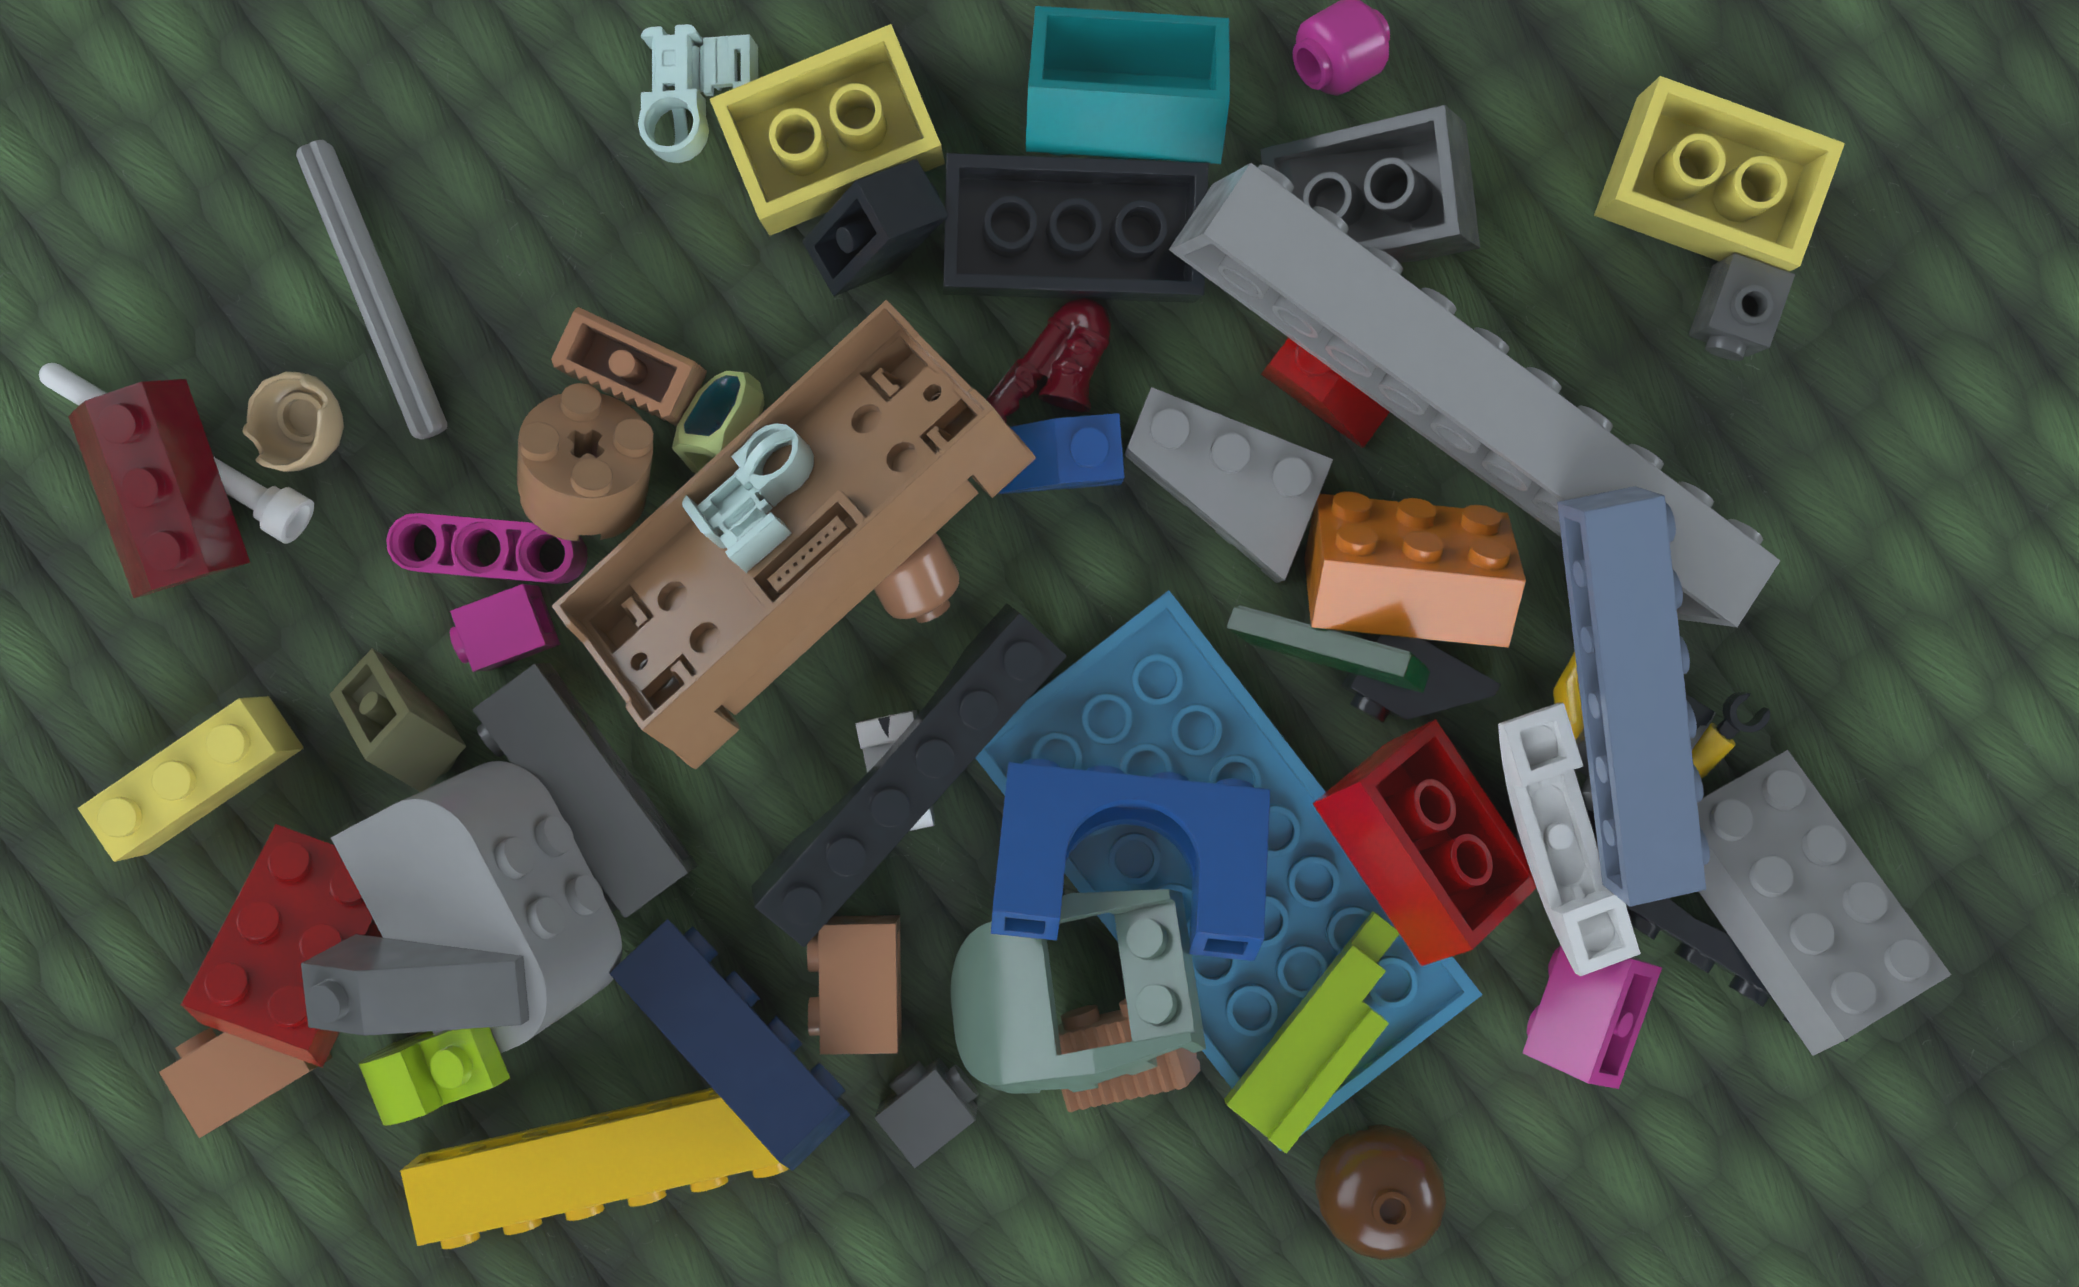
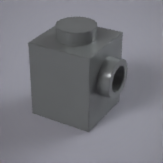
M1736 253L1717 262L1712 266L1688 336L1706 342L1705 350L1728 360L1741 361L1744 356L1748 357L1770 348L1795 274Z
M937 1057L924 1067L918 1060L891 1081L889 1086L894 1092L879 1103L875 1115L876 1121L915 1169L976 1121L977 1104L973 1099L979 1094L972 1081L959 1066L954 1065L948 1069L942 1060Z

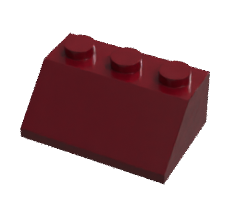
M186 379L139 382L85 400L68 416L133 598L142 597L251 563Z

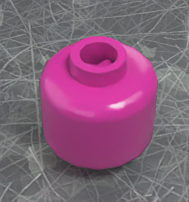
M1340 0L1306 19L1300 24L1296 35V44L1293 48V61L1300 78L1312 89L1339 96L1381 73L1389 58V25L1378 10L1372 9L1361 0Z

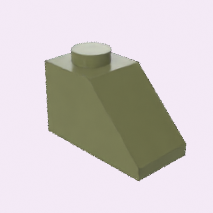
M373 648L329 694L364 759L419 792L428 789L439 776L449 771L454 765L457 756L467 747L447 714L389 660Z

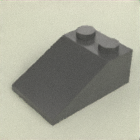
M1446 105L1260 149L1262 165L1272 167L1287 177L1294 186L1293 195L1312 209L1315 206H1320L1335 213L1348 225L1349 231L1347 235L1365 249L1369 247L1380 249L1395 258L1399 263L1480 248L1466 123Z

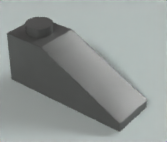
M355 934L301 963L309 1028L367 1036L522 1025L529 1020L524 958L522 955Z

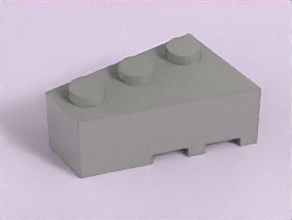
M1152 387L1124 454L1180 503L1187 506L1216 530L1215 532L1225 541L1235 546L1254 562L1275 583L1285 581L1333 461L1329 457Z

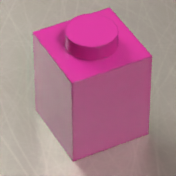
M521 584L450 611L455 623V627L450 628L453 648L462 663L470 664L472 672L491 671L561 645L541 590L536 585Z

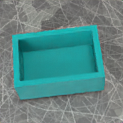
M1035 6L1028 81L1026 152H1042L1058 156L1068 154L1105 156L1121 160L1136 158L1221 164L1230 102L1229 18Z

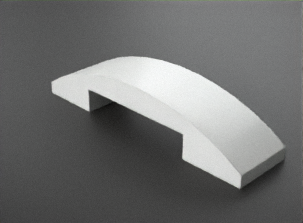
M1556 703L1499 723V741L1504 776L1521 844L1545 911L1575 974L1583 976L1640 955L1626 904L1602 885L1598 846L1574 769L1583 767V763L1564 703Z

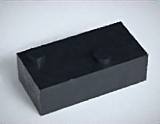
M947 153L945 209L949 216L945 219L943 295L1062 299L1088 298L1092 300L1195 303L1204 296L1205 276L1169 249L1208 192L1209 163Z

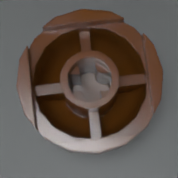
M1380 1124L1368 1126L1369 1129L1360 1130L1351 1136L1347 1133L1338 1138L1321 1159L1315 1181L1320 1212L1333 1235L1357 1254L1378 1260L1406 1257L1425 1246L1441 1225L1446 1206L1442 1172L1426 1146L1405 1130Z

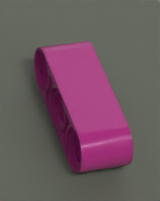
M414 513L406 514L397 519L390 527L386 539L387 551L397 565L407 570L432 574L562 584L569 583L578 578L585 569L588 559L587 547L580 536L579 541L558 538L565 549L564 561L558 569L548 572L542 566L539 554L543 544L555 536L548 534L534 523ZM429 527L436 536V548L429 558L422 561L415 552L414 541L421 530ZM493 532L500 541L501 551L493 564L485 566L477 556V546L484 535Z

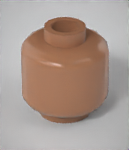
M935 533L884 579L874 591L884 609L893 618H915L917 622L924 623L941 616L950 607L948 599L958 588L960 576L941 538Z

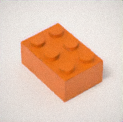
M1340 492L1336 495L1319 494L1314 506L1304 558L1311 627L1509 648L1526 579L1508 513L1498 512L1484 505H1470L1465 508L1436 506L1428 501L1417 498H1407L1400 502L1369 499L1367 496L1356 492Z

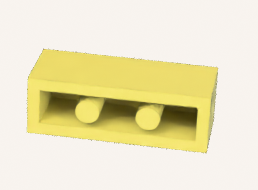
M269 696L239 698L78 807V810L114 862L147 855L304 749V747Z

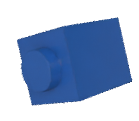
M1119 413L1054 418L1010 427L1031 450L1036 459L998 494L1121 485L1125 477Z

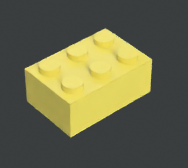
M892 24L710 98L757 216L770 236L827 213L858 179L913 159L918 160L924 172L945 164L941 143Z
M1659 76L1635 101L1594 216L1717 261H1721L1736 253L1790 272L1801 266L1845 143Z

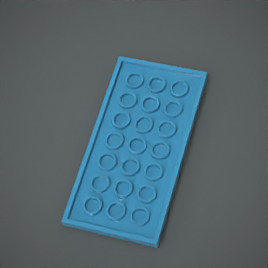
M1169 590L1032 695L975 757L1004 796L1008 763H1023L1029 759H1046L1057 763L1061 768L1087 770L1092 766L1107 765L1121 769L1124 774L1148 777L1160 772H1174L1186 776L1189 781L1216 783L1224 779H1240L1251 783L1254 788L1271 789L1264 941L1255 961L1192 955L1206 1049L1202 1051L1231 1089L1372 911L1395 928L1312 804L1326 793ZM1113 825L1091 833L1073 849L1065 865V874L1080 893L1158 889L1182 892L1190 938L1191 874L1184 857L1167 838L1142 826ZM1105 913L1097 915L1118 941L1114 914ZM1398 935L1377 962L1386 972L1363 1000L1382 1015L1389 1024L1303 1133L1482 996V993L1453 956L1421 966L1401 935Z

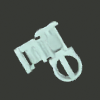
M689 24L676 25L674 35L667 34L661 26L648 27L643 30L641 38L652 49V92H641V111L638 127L640 136L658 157L667 162L681 163L689 161L701 153L707 143L709 127L706 119V100L700 92H704L706 96H714V88L722 91V88L732 87L734 89L758 79V46L750 34L702 38L694 26ZM737 53H741V81H738ZM675 86V90H669L668 87ZM685 109H688L693 116V126L689 135ZM672 110L675 143L672 146L658 145L654 136L656 124L661 116Z
M774 423L754 432L747 442L731 456L739 466V469L699 505L687 495L682 501L683 508L700 532L719 548H727L728 550L725 553L729 559L746 573L792 534L780 518H777L771 512L768 515L767 513L772 509V506L775 507L788 494L799 489L809 478L813 469L814 455L810 446L786 424ZM792 445V451L787 462L774 473L763 476L764 465L771 454L781 447Z

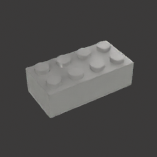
M1788 750L1697 802L1700 828L1707 838L1710 850L1709 862L1704 865L1706 890L1699 891V893L1812 1056L1845 1041L1951 975Z

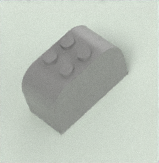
M503 761L483 763L397 802L331 837L383 938L523 956L529 1020L522 1025L490 1027L500 1054L527 1042L603 990L613 980L609 973L620 964L622 956L621 935L615 917L604 898L600 884L593 877L573 838L570 826L563 819L549 791L539 779L526 769ZM432 1031V1032H433V1034H436V1033H439V1032H442V1031Z

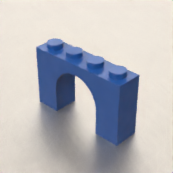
M1029 759L1023 763L1009 762L991 934L1057 941L1065 865L1073 849L1085 837L1099 829L1122 824L1136 825L1151 829L1167 838L1180 851L1189 867L1192 879L1189 954L1255 961L1264 941L1271 789L1254 788L1251 783L1240 779H1224L1216 783L1189 781L1186 776L1174 772H1160L1151 777L1124 774L1119 768L1107 765L1092 766L1087 770L1061 768L1057 763L1046 759Z

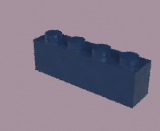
M667 919L609 974L779 1163L793 1171L851 1115L837 1100L846 1090L820 1062L811 1070L804 1065L794 1054L803 1043L777 1016L766 1024L752 1008L760 997L735 971H732L724 978L715 969L710 961L719 953L693 926L683 934Z

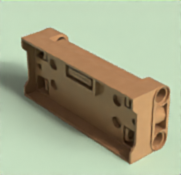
M885 300L555 602L552 607L566 627L585 645L627 703V711L641 730L675 752L690 767L697 769L741 729L730 712L737 715L978 494V491L967 479L972 477L993 498L1033 462L1036 457L1019 436L1004 422L994 407L975 388H972L917 333L909 322ZM774 423L786 424L810 446L814 455L813 469L809 478L799 489L788 494L775 507L772 506V509L767 513L768 515L771 512L777 518H780L792 534L746 573L729 559L725 553L728 550L727 548H719L700 532L683 508L682 501L687 495L699 505L739 469V466L731 456L747 442L754 432L766 425ZM792 445L781 447L771 454L764 465L763 476L774 473L787 462L792 451Z

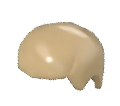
M286 371L263 380L249 398L247 423L244 425L242 432L258 449L260 455L255 460L261 466L283 472L300 471L326 461L337 449L342 437L344 422L337 399L320 379L305 373Z

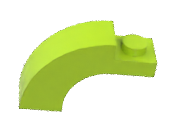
M490 1027L444 1030L433 1034L432 1031L421 1032L391 1043L365 1057L358 1063L380 1119L385 1126L427 1115L445 1104L494 1088L510 1079Z

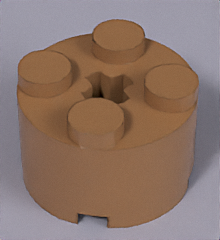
M572 384L566 387L562 394L555 395L539 403L524 419L518 437L517 486L520 502L525 514L540 529L564 540L579 541V535L601 534L600 540L615 537L629 529L639 519L645 508L653 455L654 433L651 426L629 405L614 397L599 393L595 387L589 384Z

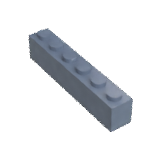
M1637 486L1559 501L1557 505L1602 885L1629 907L1706 890L1704 865L1709 862L1710 850L1707 838L1700 828L1697 802H1700L1703 798V784L1700 774L1693 764L1691 739L1696 735L1697 725L1693 709L1686 700L1684 674L1689 671L1690 658L1686 643L1679 635L1677 609L1682 605L1683 591L1680 579L1672 568L1670 542L1674 540L1676 534L1673 512L1665 502V495Z

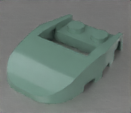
M1158 889L1070 893L1062 896L1060 923L1105 913H1112L1115 916L1132 1041L1062 1054L1047 940L991 934L992 921L981 925L970 933L957 953L951 977V1005L955 1039L961 1060L969 1073L989 1087L1006 1093H1040L1041 1090L1056 1089L1080 1092L1099 1088L1098 1083L1125 1074L1135 1075L1158 1066L1156 1057L1176 1049L1184 1048L1192 1053L1206 1049L1192 955L1189 954V934L1182 892Z

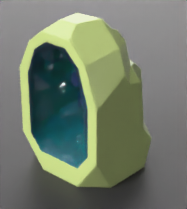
M724 371L714 376L698 390L677 424L672 449L692 472H699L762 414L764 395L760 382L748 372Z

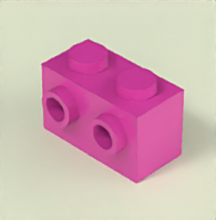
M1560 945L1550 959L1548 966L1549 980L1540 1005L1534 1009L1528 1020V1039L1523 1054L1588 1084L1619 1089L1662 967L1637 957H1632L1579 976L1575 974Z

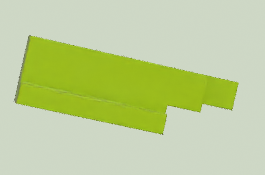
M1374 911L1370 913L1224 1098L1229 1108L1264 1134L1269 1141L1286 1154L1389 1024L1382 1015L1363 1001L1386 972L1377 962L1399 935L1397 929Z

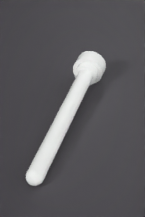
M47 363L39 371L40 381L45 386L78 406L85 400L106 394L105 391L57 363ZM214 457L226 494L254 510L253 517L260 521V529L284 544L291 543L304 531L313 515L314 502L290 487L279 489L276 486H272L267 489Z

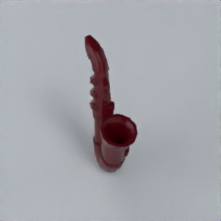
M1082 298L1067 302L1047 320L1048 325L1023 358H1019L987 397L986 400L994 407L1005 423L1007 422L1006 417L1019 409V401L1023 397L1028 398L1038 387L1037 381H1040L1043 377L1048 379L1047 384L1040 390L1038 396L1043 402L1069 411L1090 412L1091 402L1088 397L1090 380L1104 350L1108 347L1112 325L1107 309L1099 302Z

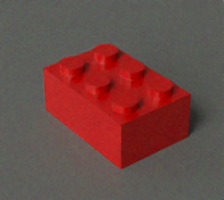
M1436 719L1385 743L1312 803L1421 966L1473 950L1536 889L1523 848Z
M275 824L181 1003V1006L199 1023L323 1068L340 1032L308 1027L301 963L355 934L383 938L335 845Z

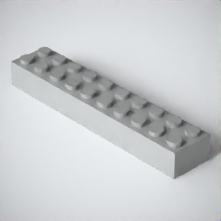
M1250 163L1212 184L1169 250L1560 537L1561 530L1557 505L1559 501L1633 486L1665 495V502L1670 506L1676 524L1675 538L1670 542L1672 568L1680 579L1683 591L1682 605L1677 609L1678 620L1738 627L1780 562L1778 558L1760 545L1763 541L1761 534L1740 521L1734 519L1726 520L1711 509L1714 501L1707 493L1689 483H1677L1663 473L1661 469L1664 463L1654 453L1635 444L1627 446L1611 434L1610 431L1613 425L1602 414L1586 406L1576 407L1558 394L1562 388L1553 377L1534 367H1527L1525 369L1506 355L1509 351V346L1497 335L1479 327L1473 330L1454 316L1457 310L1456 306L1444 295L1430 288H1422L1420 290L1402 277L1400 274L1403 271V267L1395 258L1374 247L1365 249L1347 235L1349 231L1348 225L1335 213L1320 206H1315L1312 209L1293 195V184L1279 171L1267 165H1259L1257 168Z

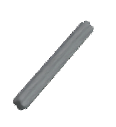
M316 140L305 144L297 149L296 157L409 431L413 437L419 439L438 435L447 429V421L334 147L325 140Z

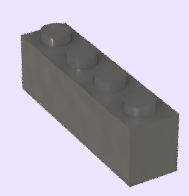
M551 663L533 664L472 709L482 723L477 727V731L486 746L496 756L502 757L506 755L511 763L532 773L549 791L563 819L570 826L573 838L591 873L600 884L604 898L612 912L618 909L624 918H627L698 866Z

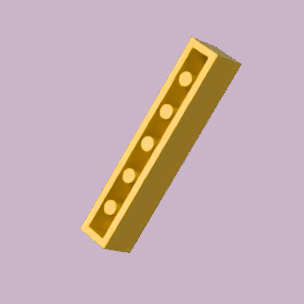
M709 1088L423 1153L401 1169L400 1172L417 1246L440 1241L442 1249H453L478 1240L480 1232L503 1227L505 1235L519 1234L540 1226L543 1223L542 1218L565 1213L566 1220L568 1221L581 1220L602 1212L605 1209L604 1204L627 1199L631 1207L642 1206L663 1199L667 1195V1189L690 1184L691 1192H703L725 1185L729 1181V1175L752 1170L754 1178H764L780 1174L789 1168L779 1163L715 1090Z

